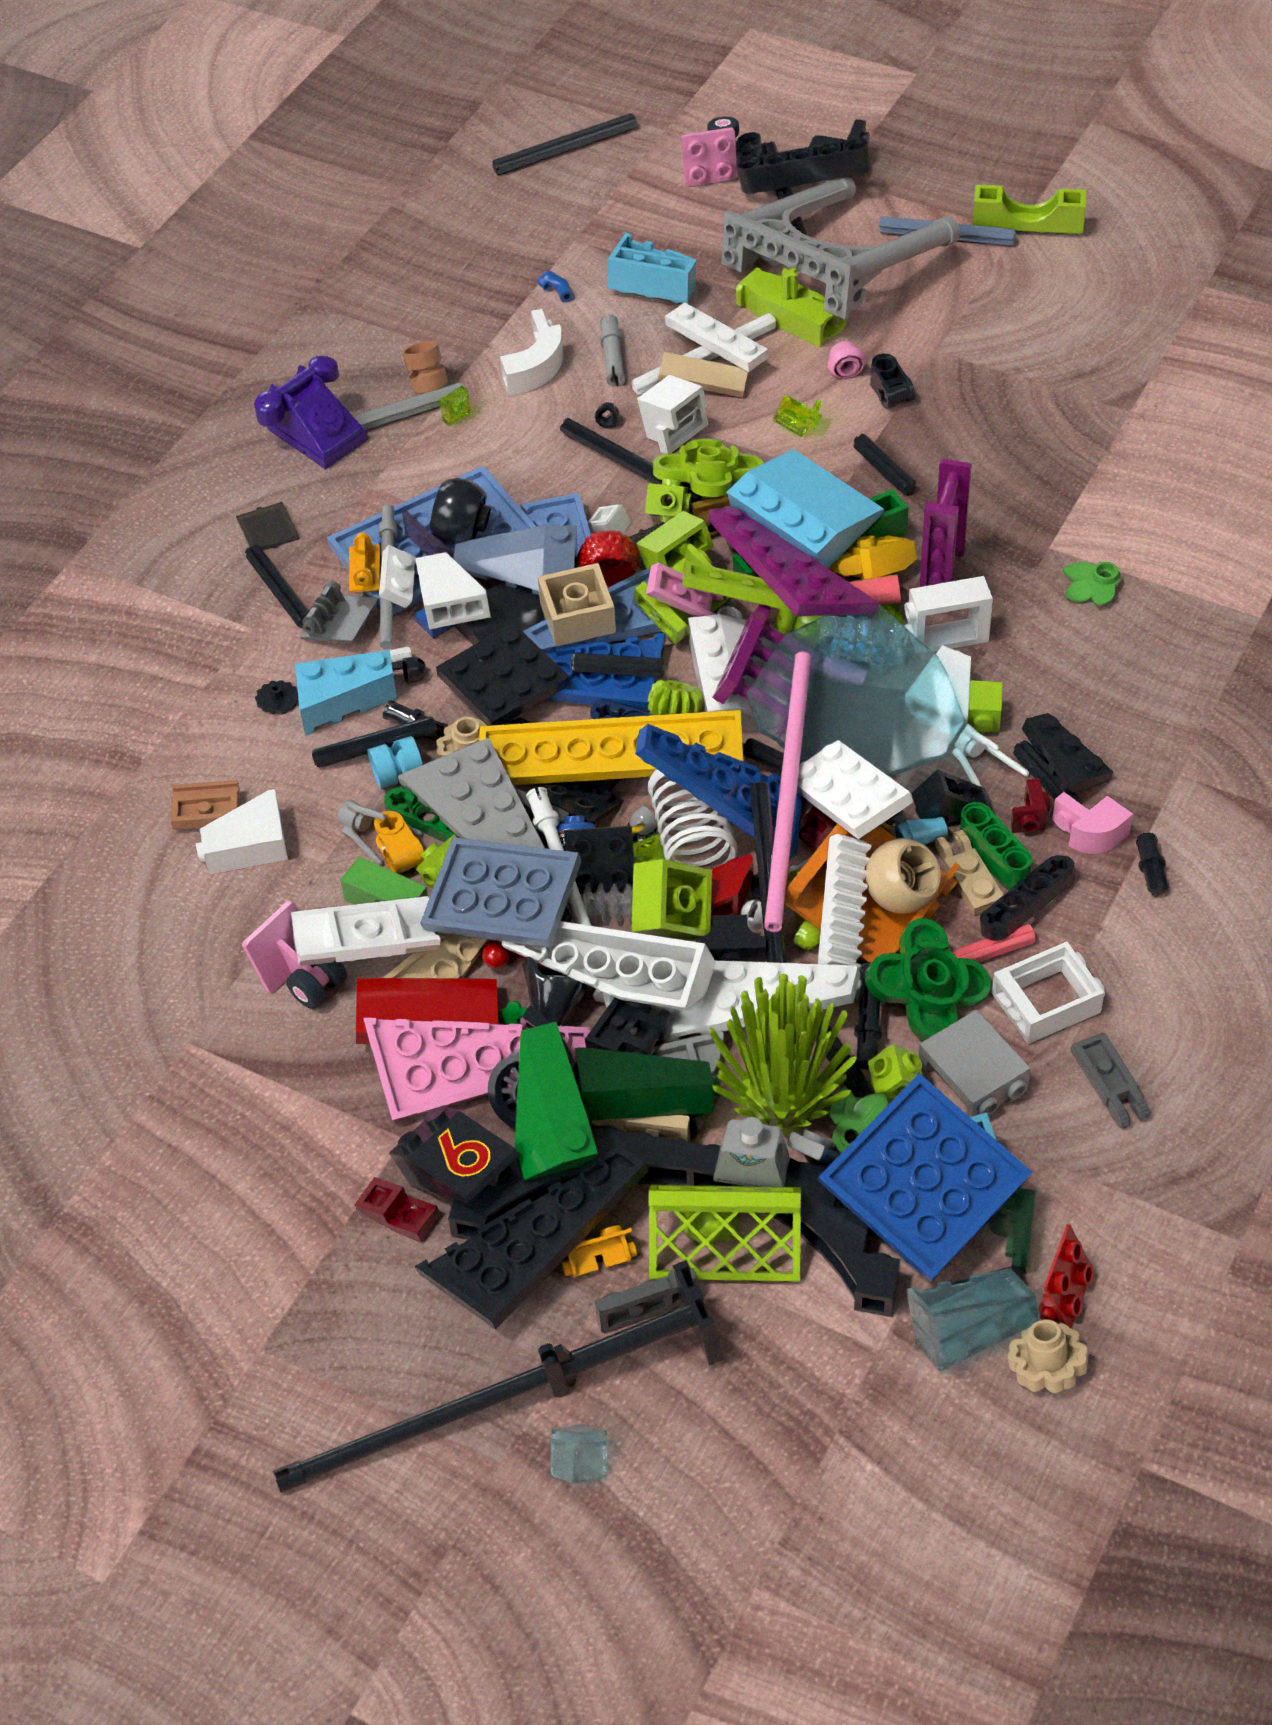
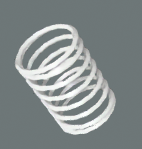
M656 770L648 781V792L652 797V807L655 810V820L658 822V832L660 833L661 845L664 847L663 854L665 860L699 867L717 860L729 848L730 854L723 864L736 858L738 846L734 839V831L730 820L717 816L718 812L715 810L711 814L700 813L710 806L695 797L678 801L671 800L684 794H691L686 789L674 792L666 798L661 797L662 791L677 783L668 781L655 791L657 782L665 776ZM664 805L673 806L668 811L662 810ZM701 805V807L693 811L673 813L685 807ZM667 817L677 818L670 824L665 822ZM704 818L696 823L677 825L690 819ZM711 819L717 821L714 826L704 825ZM670 830H682L674 836L668 834ZM692 832H697V833L690 834V835H688V836H686V837L680 838L681 836H684V835H686V834H689V833H692ZM707 836L718 837L701 848L692 850L677 849L683 843L698 841ZM722 839L726 840L724 847L717 854L705 860L693 863L680 862L672 857L673 854L694 855L703 853L715 847Z

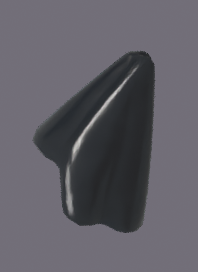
M527 956L522 968L527 982L531 1007L537 1010L550 1023L556 1022L557 1026H565L583 998L587 984L553 969L541 967L536 964L532 957Z

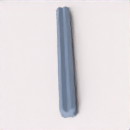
M883 216L880 219L879 231L887 234L906 235L931 225L934 221ZM958 224L960 228L958 241L1006 246L1014 245L1016 236L1014 229Z

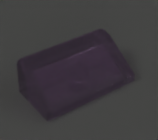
M407 511L402 513L405 535L428 556L446 552L453 559L454 551L444 541L436 537L424 523Z

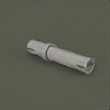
M608 314L609 323H607L606 315L600 319L602 328L600 344L604 348L607 383L610 386L616 387V377H618L619 386L625 381L621 356L623 340L618 330L617 316Z

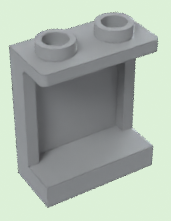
M977 1010L919 1044L918 1057L922 1062V1069L926 1073L933 1069L936 1070L967 1105V1115L969 1117L987 1113L990 1116L1001 1104L1009 1099H1018L1028 1089L1031 1068Z

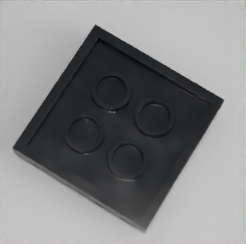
M514 622L436 666L437 676L487 726L503 725L570 685L569 675Z

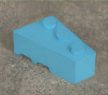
M625 232L608 258V289L617 290L620 293L640 294L647 298L667 299L674 303H688L696 290L697 260L670 249L662 252L654 248V243L650 241H645L644 244L633 240L632 234Z
M390 650L295 663L299 708L305 736L313 733L314 728L329 721L332 724H336L342 721V716L357 710L363 713L390 700L397 699Z

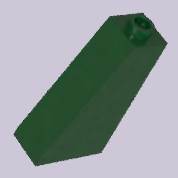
M584 1047L575 1048V1079L588 1121L713 1113L714 1098H719L720 1096L712 1087V1085L720 1086L718 1076H712L708 1061Z

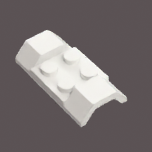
M429 897L291 912L294 944L299 966L334 962V960L336 962L356 961L437 950L440 946L439 935H435L433 931H425L420 924Z

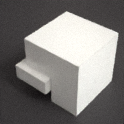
M668 375L637 398L646 436L658 442L660 452L671 454L709 425L705 411L707 403L703 386Z

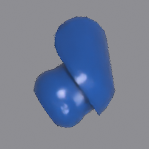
M544 271L543 275L538 278L539 286L543 287L544 290H548L553 286L562 302H569L573 299L572 290L567 280L552 271Z

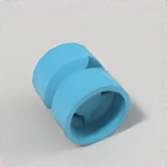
M412 736L394 741L392 747L383 744L368 749L370 765L379 789L398 784V775L423 765Z

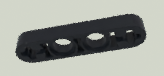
M1064 855L1048 858L983 911L980 915L982 936L993 941L1009 937L1070 886L1075 880V863L1073 859ZM1035 887H1044V888H1046V889H1043V890H1032V888H1035ZM1012 905H1025L1021 908L1010 907Z

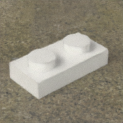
M391 545L385 548L382 553L379 597L404 608L409 606L413 598L415 556Z

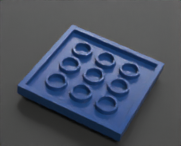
M919 1073L818 1177V1182L932 1283L1025 1184L1033 1172Z

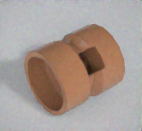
M423 341L413 344L402 351L406 368L412 370L409 374V379L414 392L425 393L434 391L448 383L445 366L439 364L442 356L438 342Z

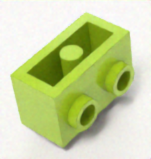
M682 511L636 543L645 568L651 570V566L658 562L669 568L674 567L685 558L686 547L689 544H692L697 550L704 552L714 546L705 520L685 511Z

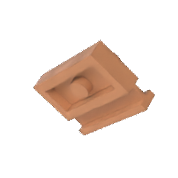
M238 780L172 785L171 825L173 830L202 828L239 807L240 787Z

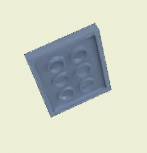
M453 837L420 924L425 931L551 948L582 859L577 852Z

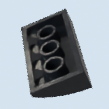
M503 581L486 591L491 617L455 624V628L472 645H475L513 622L524 631L544 621L545 616L540 604L539 595L533 594V589L517 585L516 588L506 586V581Z

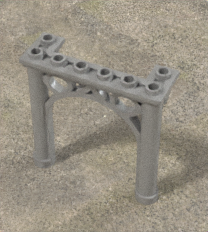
M851 177L829 180L826 183L742 214L726 210L724 213L721 264L736 271L744 272L747 263H754L761 254L790 268L793 267L799 272L826 283L824 310L840 318L848 319L851 310L858 309L865 300L867 291L862 287L879 275L882 269L936 247H946L956 243L960 237V228L954 218L945 216L937 219L931 225L886 243L860 247L823 242L811 238L794 228L790 222L795 218L834 203L846 202L854 197L855 183Z

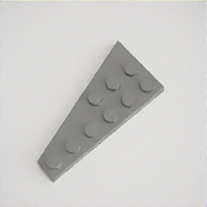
M489 737L398 775L400 784L407 790L410 789L425 807L432 809L439 816L440 820L459 838L544 848Z

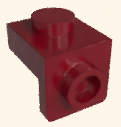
M1040 778L1027 779L1024 795L1025 806L1012 809L1010 825L1012 833H1031L1045 829L1046 814L1050 810L1048 791L1042 790Z

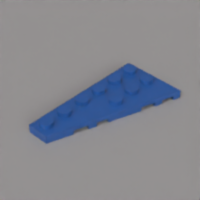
M654 634L655 638L639 641L637 636L626 638V642L617 644L599 641L556 647V652L546 654L569 675L570 685L545 700L594 705L599 701H611L635 709L650 711L648 709L649 691L652 689V684L657 682V677L574 672L571 668V659L574 653L662 658L666 634Z
M650 724L639 730L635 753L637 756L754 838L750 786L753 783H767L769 785L773 835L775 836L781 776L774 773L770 776L763 775L756 766L721 752L715 755L706 752L705 746L694 743L692 746L682 742L678 735ZM796 793L789 860L797 855L802 805V796L799 793Z

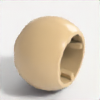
M902 838L888 841L874 851L866 866L867 876L865 880L866 884H868L867 889L873 900L885 910L898 914L913 913L928 905L938 892L941 878L938 861L929 848L918 841Z

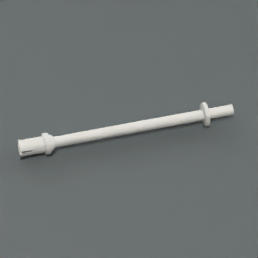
M538 787L539 796H537L535 788L530 790L526 794V798L535 817L532 821L535 829L544 833L549 849L564 851L556 829L560 818L558 813L552 809L546 788ZM574 881L568 902L576 924L592 926L577 884ZM598 989L593 993L595 1001L605 1002L606 1007L614 999V996Z

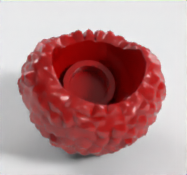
M614 530L598 531L588 536L584 544L581 545L576 557V567L598 563L607 588L635 574L640 563V554L634 542L627 535H623L622 532Z

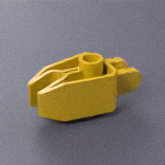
M890 535L877 538L875 536L859 537L856 540L857 542H854L848 548V552L843 553L830 566V570L842 576L851 575L862 578V580L905 570L917 559L915 541Z

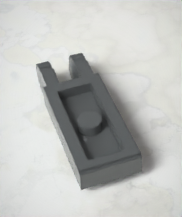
M1104 1032L1072 1044L1071 1053L1103 1104L1108 1106L1111 1117L1120 1128L1129 1125V1116L1121 1103L1123 1099L1128 1098L1131 1109L1140 1120L1150 1116L1146 1101H1144L1143 1096L1138 1090L1139 1085Z
M690 1267L692 1279L695 1285L697 1280L696 1271H694V1268ZM673 1269L670 1270L667 1277L648 1280L639 1286L621 1292H612L603 1298L595 1300L597 1323L601 1333L603 1332L604 1334L682 1306Z

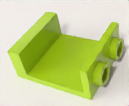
M689 544L686 547L685 558L671 569L682 573L685 560L712 566L704 551L697 550L692 544ZM643 581L635 588L633 601L676 645L689 634L688 618L694 616L646 595L648 584ZM724 596L721 602L712 600L710 611L715 613L729 602L731 597Z

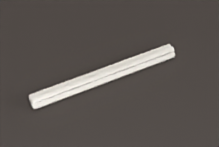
M767 313L734 330L753 340L775 329L776 319L771 313ZM703 346L682 355L707 361L719 357V355ZM661 366L632 380V389L637 395L644 394L660 382L658 381Z

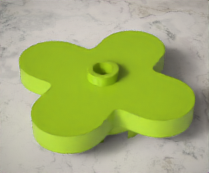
M695 439L688 442L685 446H680L679 454L657 456L653 460V475L660 480L674 479L680 480V482H689L691 490L700 496L721 497L727 495V491L732 487V482L739 481L748 471L764 463L757 456L739 454V450L734 445L730 449L722 444V440Z

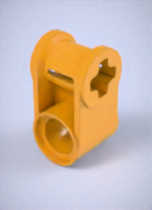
M395 811L381 812L386 815L385 820L377 818L374 820V828L378 834L376 845L385 858L389 869L397 874H401L419 866L425 860L421 856L424 850L403 817Z

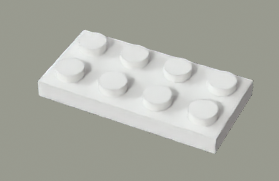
M839 740L827 745L822 751L799 765L797 793L857 839L913 803L912 796L907 789Z

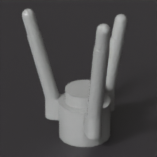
M353 800L346 801L338 812V822L344 825L342 833L352 838L377 865L382 866L383 861L357 832L366 831L375 818L385 820L386 815L366 808ZM408 826L413 835L422 836L423 832L421 830Z

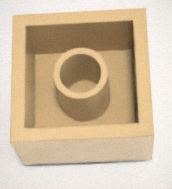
M598 563L537 577L540 604L555 647L616 633L614 604Z

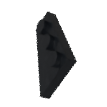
M1045 713L1026 718L1022 730L1036 752L1045 756L1049 761L1047 769L1051 775H1058L1062 781L1060 785L1062 792L1069 794L1110 781L1113 771L1103 763L1099 756L1093 754L1082 744L1077 736L1072 735L1062 726L1056 717Z

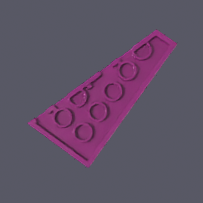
M726 506L723 509H710L707 520L796 616L876 614L879 606L878 601L739 509L731 506Z

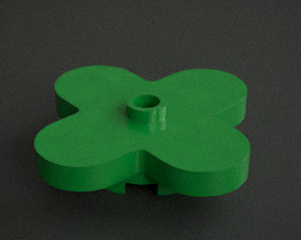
M927 918L915 919L904 928L899 938L900 954L885 953L879 955L870 963L865 972V982L873 996L883 1002L902 1003L906 1006L909 1027L913 1034L922 1041L957 1022L956 1007H974L987 997L991 988V980L987 970L975 960L957 958L954 953L949 951L948 938L944 929L935 921Z

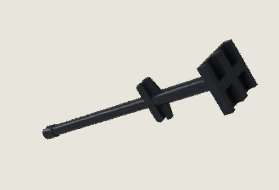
M687 1260L672 1265L682 1307L572 1351L567 1350L561 1344L554 1348L550 1343L544 1344L538 1349L542 1361L540 1366L301 1462L298 1460L273 1470L280 1492L282 1493L305 1484L309 1479L550 1383L555 1397H563L569 1392L568 1388L575 1385L578 1373L690 1328H693L708 1364L712 1365L722 1361L723 1356L713 1317H709L707 1314L703 1295L699 1286L694 1285Z

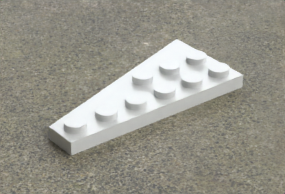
M715 960L716 963L707 992L691 1008L686 1011L651 1005V1012L649 1014L657 1016L662 1009H665L673 1015L672 1020L668 1024L669 1031L663 1039L657 1040H665L666 1043L678 1041L679 1037L693 1033L709 1034L710 1027L716 1032L728 1031L727 1021L732 1019L731 1006L737 1010L741 1026L745 1027L740 994L742 991H748L749 998L754 1003L756 1010L757 1002L754 980L757 977H762L763 989L766 988L769 999H771V996L776 993V987L779 986L780 974H787L788 981L795 985L798 984V977L800 975L805 976L807 979L805 994L809 997L808 1010L811 1011V1005L815 1003L816 998L821 1001L822 1009H827L831 1002H833L834 1007L854 1003L860 972L858 966ZM639 1028L634 1036L641 1039L646 1030Z

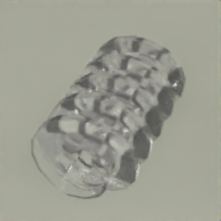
M585 883L583 903L592 926L597 924L600 916L604 926H610L613 917H615L618 927L624 925L627 917L632 926L633 891L630 884H626L623 893H620L617 884L613 883L610 892L606 893L603 883H599L595 893L592 892L590 884Z

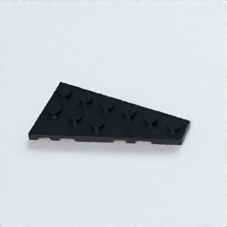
M617 1146L580 1168L579 1175L564 1184H561L559 1181L547 1188V1194L533 1202L527 1199L478 1228L476 1236L460 1245L456 1241L444 1248L446 1253L430 1263L426 1259L417 1264L415 1268L419 1275L496 1330L649 1171L646 1162L621 1146Z

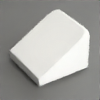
M619 504L599 507L588 521L589 529L594 533L614 530L620 531L623 534L631 524L630 517L623 506Z

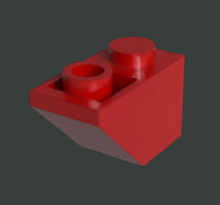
M751 854L740 858H733L727 863L711 869L710 926L713 925L712 915L739 914L754 878L753 857Z

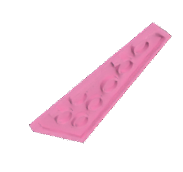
M363 1018L392 1122L423 1114L440 1106L447 1107L488 1095V1081L493 1069L504 1058L520 1049L521 1031L527 1029L522 1024L498 1025L479 1022L409 1021L408 1019L379 1020L376 1018ZM558 1026L560 1035L567 1044L575 1061V1048H586L585 1038L589 1034L590 1029L589 1027Z

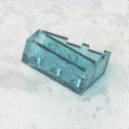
M1011 1268L969 1276V1281L952 1285L949 1281L939 1282L935 1289L920 1291L917 1287L906 1289L916 1344L939 1372L1028 1329L1035 1322L1039 1321L1035 1294Z

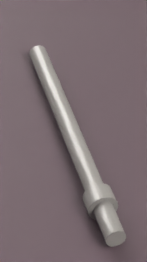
M386 504L382 507V521L379 523V537L382 539L381 565L383 551L388 545L394 547V539L397 537V524L394 522V506L391 504ZM381 598L380 647L389 649L392 647L393 602Z

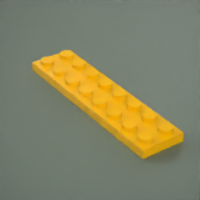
M741 710L480 726L479 741L489 737L513 785L651 777L657 769L645 763L635 754L639 730L647 724L678 735L682 742L687 745L701 744L705 746L706 752L715 755L721 752L744 761Z

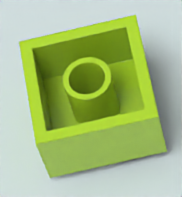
M665 859L635 863L631 932L685 941L696 940V938L706 936L710 932L712 870Z

